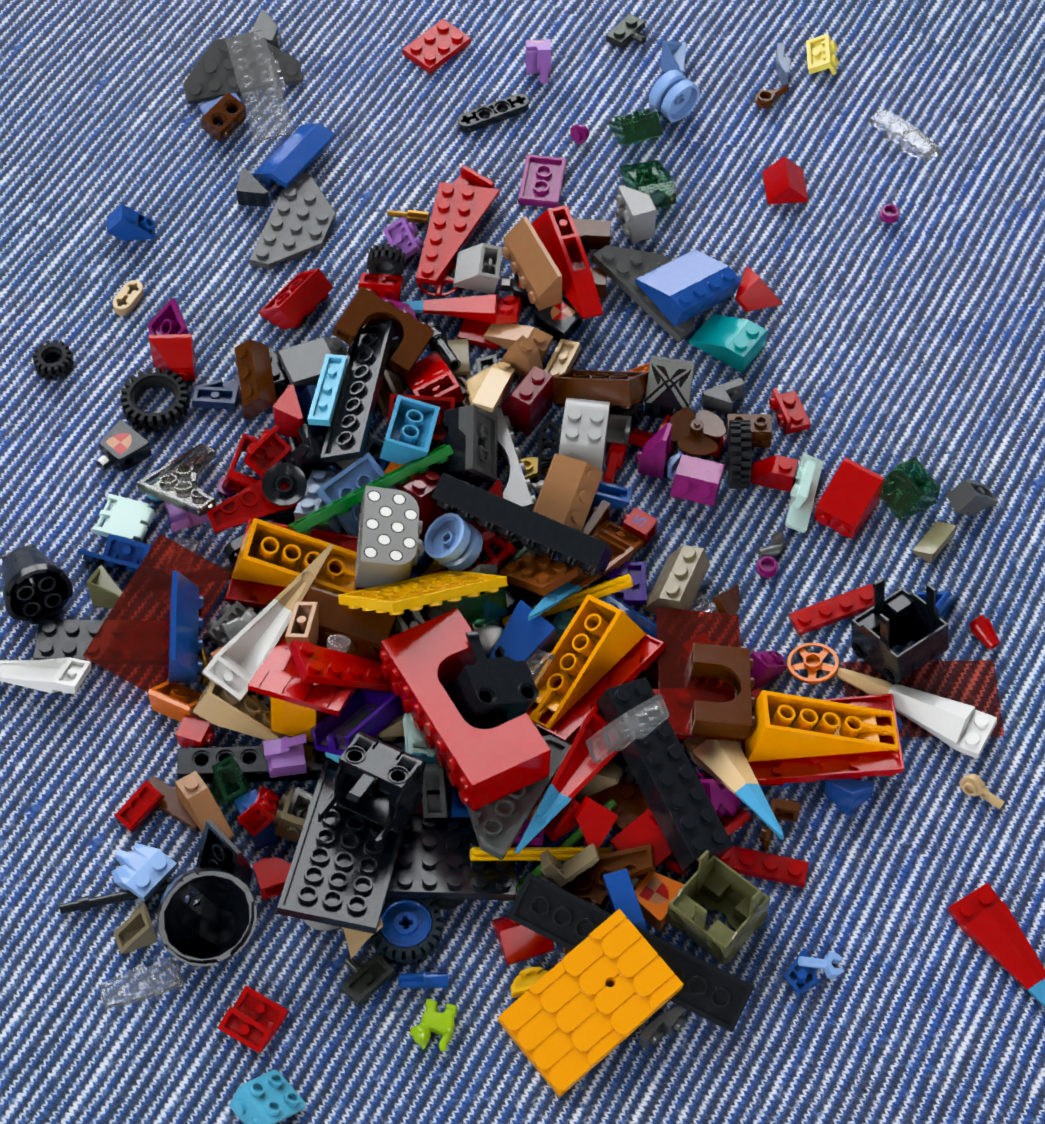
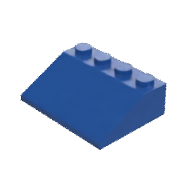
M694 249L637 278L635 282L675 327L734 296L742 280L728 265Z
M172 571L170 592L168 682L197 683V675H202V661H198V653H202L203 639H198V631H203V617H199V609H203V596L199 595V587L178 571Z

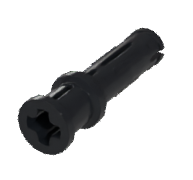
M428 323L431 329L435 331L429 342L430 347L437 350L451 371H456L461 366V362L447 344V336L441 332V328L437 323Z

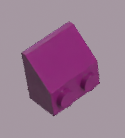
M682 454L675 472L670 496L715 508L725 464Z

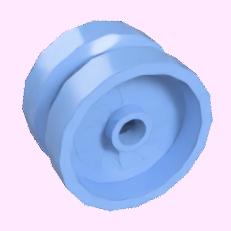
M670 70L663 74L652 87L649 103L669 121H680L696 105L700 90L696 84L687 80L686 76L680 71Z
M454 513L443 514L436 518L429 526L424 538L426 553L449 570L463 571L470 567L477 560L483 545L480 531L472 524L467 523L461 516Z

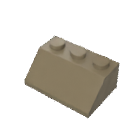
M682 545L667 557L646 602L645 611L682 618L687 617L710 567L704 548Z

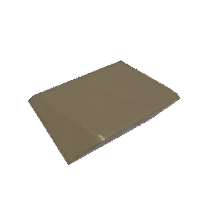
M936 521L915 546L912 553L931 564L955 535L957 526Z

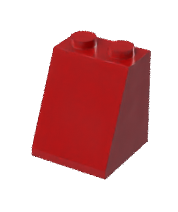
M845 457L818 502L814 519L820 524L836 530L840 535L853 539L878 505L884 477Z

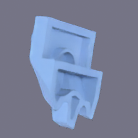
M136 843L133 846V853L117 850L116 860L122 866L111 871L114 883L125 891H131L145 902L178 868V865L159 849Z

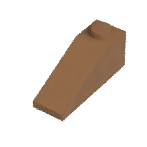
M491 324L483 338L508 350L523 335L539 349L541 361L543 362L549 352L553 336L531 326Z
M196 771L175 781L177 798L202 833H204L206 821L211 819L230 840L235 837L209 788Z

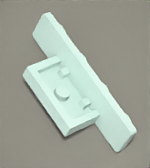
M803 454L800 465L795 473L796 481L790 493L792 497L785 526L805 533L808 527L823 466L822 460L808 454Z

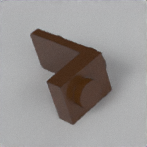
M772 798L770 807L776 819L792 822L798 821L801 803L795 802L792 799ZM768 826L767 828L762 827L760 842H764V851H768L772 831Z

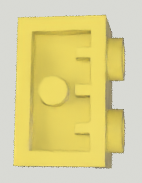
M829 34L807 40V63L810 74L828 68L832 75L837 74L836 66H839V62L835 55V52L838 51L835 40L832 41Z

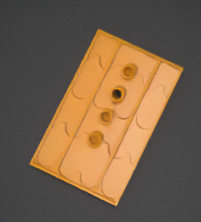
M618 909L592 931L585 940L570 951L562 961L534 983L527 992L505 1009L498 1017V1022L560 1098L678 993L684 984L630 920L627 919L625 914Z

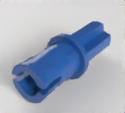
M423 970L422 973H401L398 976V985L400 988H423V990H426V988H448V972L426 973Z

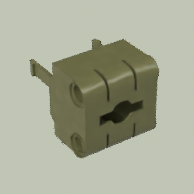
M706 850L697 859L699 861L698 870L668 904L666 921L703 950H706L708 954L722 965H726L739 948L766 920L770 897L715 855L709 859L710 851ZM701 905L711 912L723 913L726 916L727 924L735 932L718 919L709 928L706 924L707 910Z

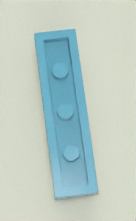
M326 354L307 418L309 425H331L348 364L347 355Z

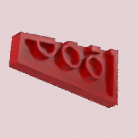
M262 477L256 483L244 488L240 493L233 497L231 496L207 511V515L214 534L245 525L249 519H263L290 508H296L298 502L290 506H278L271 503L263 493ZM283 484L281 486L282 490H287L289 488V485Z

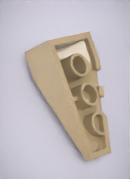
M498 362L471 376L465 382L466 392L470 394V404L476 405L485 411L493 412L509 395L516 369L511 368V365L508 363Z
M211 680L193 710L200 718L214 725L266 741L287 736L271 731V711H265L258 704L260 700L255 695L250 697L246 693L239 702Z

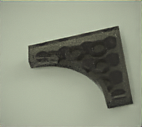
M199 444L138 481L137 488L143 493L195 515H205L216 507L215 498L198 488L197 480L204 467L217 457L216 450Z

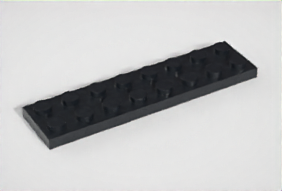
M393 320L366 324L352 344L349 345L347 352L348 364L320 456L324 464L362 458L364 456L396 326Z

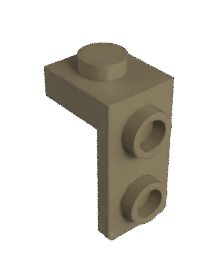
M290 787L288 795L283 794L278 807L282 808V811L277 810L273 824L277 825L274 835L298 843L305 819L287 813L295 788Z
M593 843L563 864L546 850L540 855L542 863L540 869L546 878H552L562 887L566 883L573 881L576 876L586 869L593 867L600 858L597 848Z

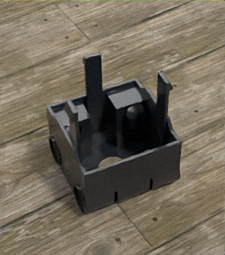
M882 578L873 584L874 606L852 620L851 645L859 658L867 662L885 677L889 683L895 685L948 650V623L941 619L936 611V594L938 592L929 583L926 584V602L915 593L910 594L904 588L885 598V582ZM911 640L916 642L898 655L891 650L892 647L896 645L904 646Z
M477 631L466 632L465 634L476 660V665L465 666L455 681L449 683L450 688L447 691L463 719L475 728L491 729L526 714L539 695L526 660L514 661L509 657H505V650L502 646H498L494 652L496 658L487 659L479 639V633Z
M361 731L358 732L339 758V765L335 774L334 794L323 809H319L318 822L324 819L336 803V805L384 827L375 839L374 848H380L389 831L391 830L398 834L410 816L418 809L423 797L422 787L426 761Z

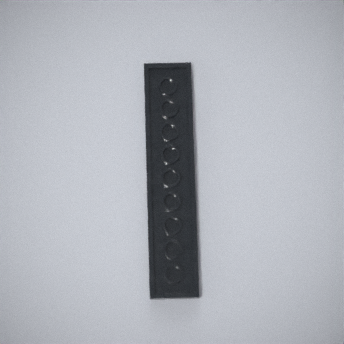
M528 872L507 918L572 951L612 914ZM635 926L684 984L683 988L669 1001L733 1032L755 986Z

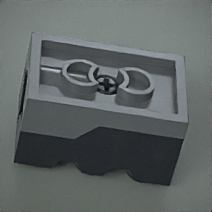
M476 405L444 410L443 428L447 431V436L444 437L442 445H450L454 453L448 456L449 460L442 463L443 473L471 485L497 480L498 417Z

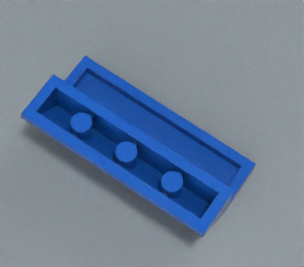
M320 123L300 125L253 174V177L267 187L277 182L287 189L335 138V133Z

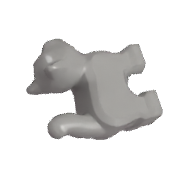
M253 608L245 611L242 617L235 618L212 630L220 646L226 645L258 615L254 612Z

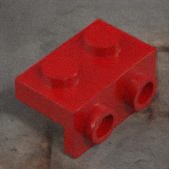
M276 425L271 430L265 429L259 436L260 440L257 443L252 442L245 450L247 455L243 462L261 477L264 476L270 467L279 464L292 450V447L276 434L279 429Z

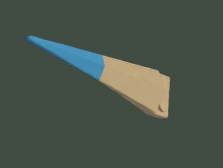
M701 735L683 741L684 750L693 763L728 788L780 839H784L783 831L736 738Z

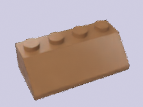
M525 216L504 237L502 253L504 258L510 261L513 273L518 275L521 287L523 289L526 288L531 304H535L540 311L562 303V274L529 219Z
M554 454L533 511L578 531H582L604 472L587 462Z

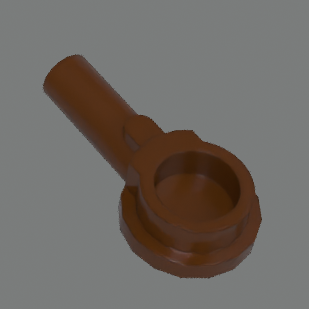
M788 85L772 91L769 89L759 91L755 97V103L761 108L772 107L777 97L789 92Z

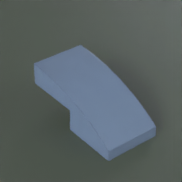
M777 43L775 67L778 78L784 86L788 85L791 58H783L785 43Z

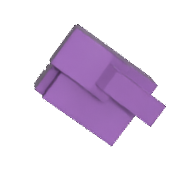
M531 39L526 40V74H540V83H548V73H551L550 39H545V41L544 39L542 41L541 39L540 41L539 39L538 41L536 39L535 41L534 39L533 41Z
M197 489L164 500L173 533L188 527L190 529L198 524L209 521L207 507L205 504H202Z
M306 734L288 738L287 735L279 739L263 741L265 760H268L270 778L307 773L304 743H307Z

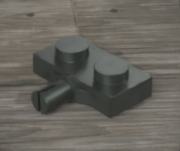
M629 14L606 34V41L619 48L624 47L631 41H636L643 45L647 38L640 35L639 32L645 28V21Z
M379 954L362 965L349 956L344 961V964L353 973L341 985V990L359 1007L395 975V970Z

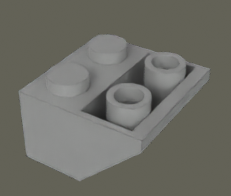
M623 185L618 186L615 215L617 220L622 223L624 235L629 237L631 243L655 237L656 208L650 196Z
M481 243L459 251L453 286L494 294L499 280L502 247Z

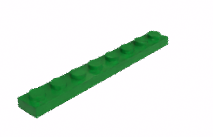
M443 444L428 452L427 456L410 461L287 526L289 530L305 535L312 531L311 527L317 524L320 526L327 524L332 520V516L338 513L339 515L348 513L352 510L351 506L357 503L361 505L365 486L391 489L390 486L395 483L400 485L409 481V476L415 473L417 475L425 473L429 470L428 466L434 463L439 465L449 460L448 456L454 452L450 445Z

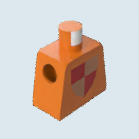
M651 871L648 872L643 881L636 877L631 882L644 919L660 931L667 922L668 904L676 897L684 884Z

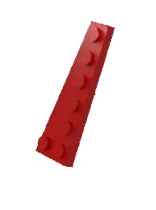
M293 640L289 646L303 682L393 692L391 681L389 678L385 679L380 670L382 662L316 646L308 641L300 642Z

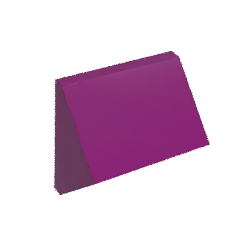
M171 298L147 325L151 335L189 334L174 298Z

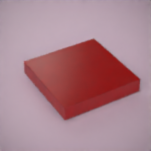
M464 318L457 339H468L471 345L498 350L500 347L483 338L491 323Z

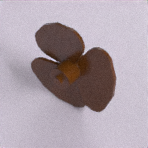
M682 408L669 421V423L673 424L671 442H678L679 450L693 456H706L715 453L718 449V444L707 436L721 438L726 434L724 422L718 415L708 410H700L695 415L692 409Z

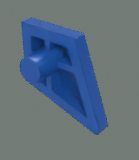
M806 948L802 949L783 976L784 980L798 997L819 982L814 968L798 965L799 956L809 957Z

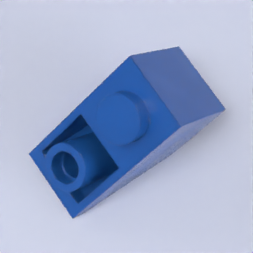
M121 204L107 216V233L123 241L153 239L155 237V221Z

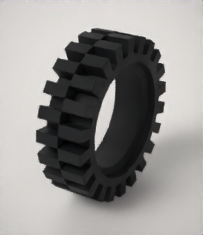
M148 368L145 375L141 370L137 372L139 378L132 375L130 377L131 382L126 381L124 383L125 388L121 390L122 395H120L126 420L133 427L136 425V428L140 431L144 427L145 432L150 433L151 428H154L155 433H160L159 427H163L164 432L168 431V424L173 428L176 427V420L181 423L184 420L183 415L187 416V409L190 407L186 383L174 371L170 375L169 369H165L161 373V368H156L155 373H152L151 368ZM163 387L174 394L173 404L160 413H146L136 406L137 397L149 388Z
M729 420V489H750V420Z

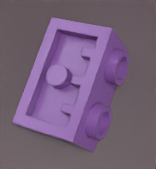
M402 217L383 230L390 246L393 247L395 245L397 249L401 248L402 253H405L406 259L417 252L420 255L422 254L424 242L419 236L417 237L418 229L412 221L408 222Z

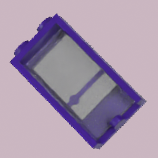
M357 689L339 717L328 714L310 729L315 750L341 756L358 732L361 731L372 737L377 736L398 715H403L400 696H396L388 691Z

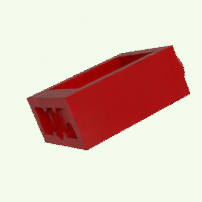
M243 433L223 481V487L240 493L244 488L258 481L235 471L242 451L245 452L252 442L257 443L259 441L256 437Z

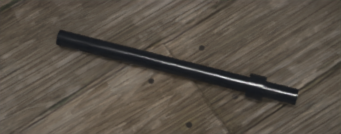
M172 881L163 883L152 895L164 893ZM126 890L93 898L88 896L80 897L78 901L59 904L61 914L78 910L86 912L91 911L93 907L139 897Z

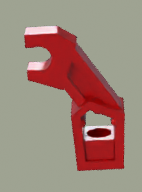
M612 442L607 454V469L603 482L614 484L617 469L621 470L625 461L627 445Z

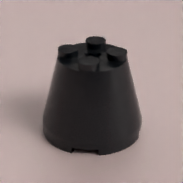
M33 544L17 548L3 556L1 568L3 602L9 615L14 620L30 622L31 625L39 624V619H54L63 612L62 608L73 595V586L67 573Z

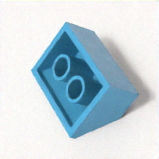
M397 395L380 459L404 464L427 456L440 407Z

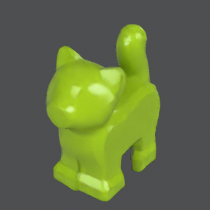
M426 999V1010L421 1018V1022L411 1028L410 1036L413 1037L415 1043L421 1045L423 1050L430 1040L431 1033L442 1036L439 1042V1049L445 1052L455 1029L454 1020L457 1016V1006L447 1003L445 1011L440 1013L437 1007L438 1002Z

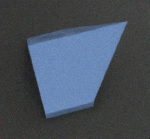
M662 42L661 69L665 73L675 69L684 75L686 42Z

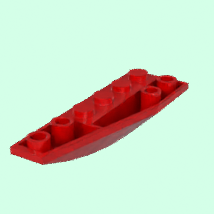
M568 205L547 209L531 224L562 274V293L582 319L603 315L589 262Z

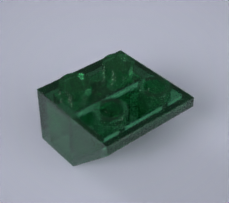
M650 108L635 110L633 115L622 114L615 116V120L609 122L616 139L623 146L663 135L658 112L650 111Z
M913 457L897 465L884 478L880 496L899 521H902L936 504L941 488L918 459Z

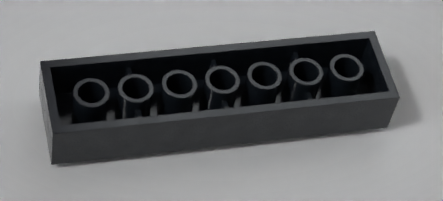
M442 473L431 496L437 502L436 506L441 508L440 510L444 513H456L470 524H473L475 521L481 525L482 529L491 533L496 530L501 534V537L513 542L514 539H517L518 542L522 543L523 547L530 550L537 548L546 557L554 559L556 556L562 560V563L573 567L577 565L583 570L582 572L592 577H595L596 574L603 577L614 553L609 544L446 473Z
M644 677L606 689L596 703L681 870L685 871L699 866L697 859L706 850L710 851L709 859L713 855L721 858L733 847V844L647 678Z

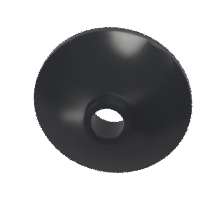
M291 463L273 465L266 471L262 479V490L265 497L271 503L278 506H290L302 499L307 489L305 474L299 467ZM283 484L289 485V488L287 490H282L281 486Z

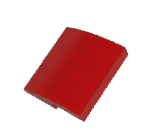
M245 986L235 1005L229 1007L217 1029L254 1051L261 1053L276 1034L290 1011L252 988Z

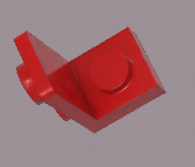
M262 786L259 789L256 801L238 816L237 821L255 837L275 819L279 806L278 796L271 789L267 790Z

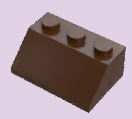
M249 339L235 347V365L245 420L274 406L277 402L268 345Z

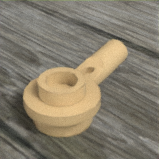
M967 774L960 780V788L965 794L970 796L979 795L999 810L1003 806L1005 801L989 792V789L985 787V782L978 775Z

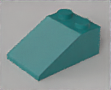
M712 314L689 340V343L742 373L764 348L767 330L750 320Z

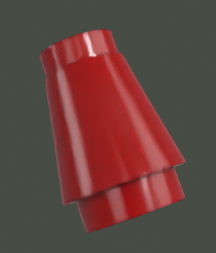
M984 615L977 617L969 624L970 632L989 650L994 649L1001 643L990 619H986Z

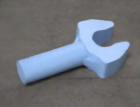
M830 951L825 955L824 959L799 956L798 958L799 966L823 969L826 977L829 979H834L844 972V969L834 968L832 963L839 964L843 960V957L836 952Z

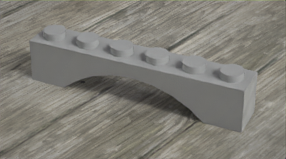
M497 408L493 412H489L498 417L497 452L501 454L510 467V476L507 486L503 491V498L533 511L536 498L535 495H530L529 493L532 491V486L529 478H524L527 472L524 462L519 463V459H522L519 447H514L513 445L516 443L513 430H508V428H511L508 415H503L501 408Z

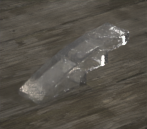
M885 109L870 117V124L884 130L885 138L897 142L900 151L926 162L942 153L941 149L930 138L901 117Z
M658 694L632 708L585 742L593 763L602 762L614 751H622L635 739H643L665 721L670 715L662 694Z

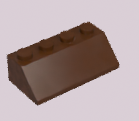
M570 370L553 377V403H562V407H565L566 398L610 402V408L619 406V409H631L632 405L641 401L649 372Z
M311 586L304 602H318L319 639L317 645L382 662L379 652L382 651L381 641L394 636L398 615H390L389 612L376 613V610L362 611V608L349 609L348 605L339 604L338 594Z

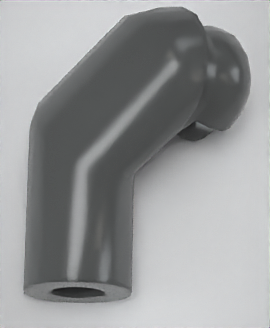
M773 533L770 545L758 549L760 559L765 556H777L782 552L785 546L783 533Z

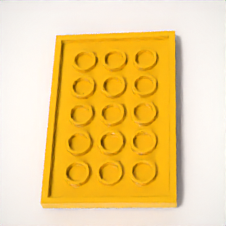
M447 570L338 595L339 604L348 605L349 609L362 608V611L376 610V613L389 612L390 615H400L406 609L416 611L422 610L423 605L427 604L428 606L442 605L444 600L448 602L460 601L461 596L477 597L483 591L485 593L498 592V588L508 586L507 576Z

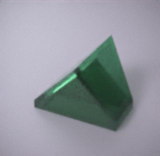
M233 755L211 766L213 769L211 794L219 807L227 805L249 792L251 785Z

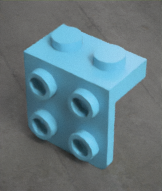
M277 1070L269 1071L240 1085L229 1104L234 1114L244 1124H276L302 1111L306 1106L305 1101Z

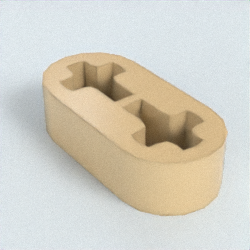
M137 280L127 282L115 296L113 308L116 314L120 316L128 315L144 296L141 282Z

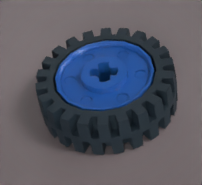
M386 897L381 914L383 927L371 936L372 944L379 955L382 954L385 960L391 959V962L396 965L398 962H401L402 966H407V962L415 965L417 960H421V962L427 960V955L431 957L434 954L435 948L438 949L443 934L442 916L438 906L433 903L431 898ZM408 925L409 929H404L403 926Z

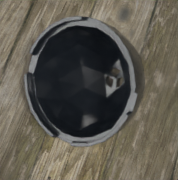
M209 867L195 868L176 877L164 891L157 911L159 935L168 952L188 965L200 967L215 966L218 962L237 955L251 938L257 921V907L248 886L238 877L223 869ZM197 890L199 893L193 894L191 891ZM187 895L190 897L188 902L185 901Z

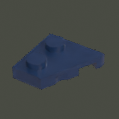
M237 375L234 376L232 381L223 383L222 379L209 384L205 383L195 386L192 407L235 410L239 396Z

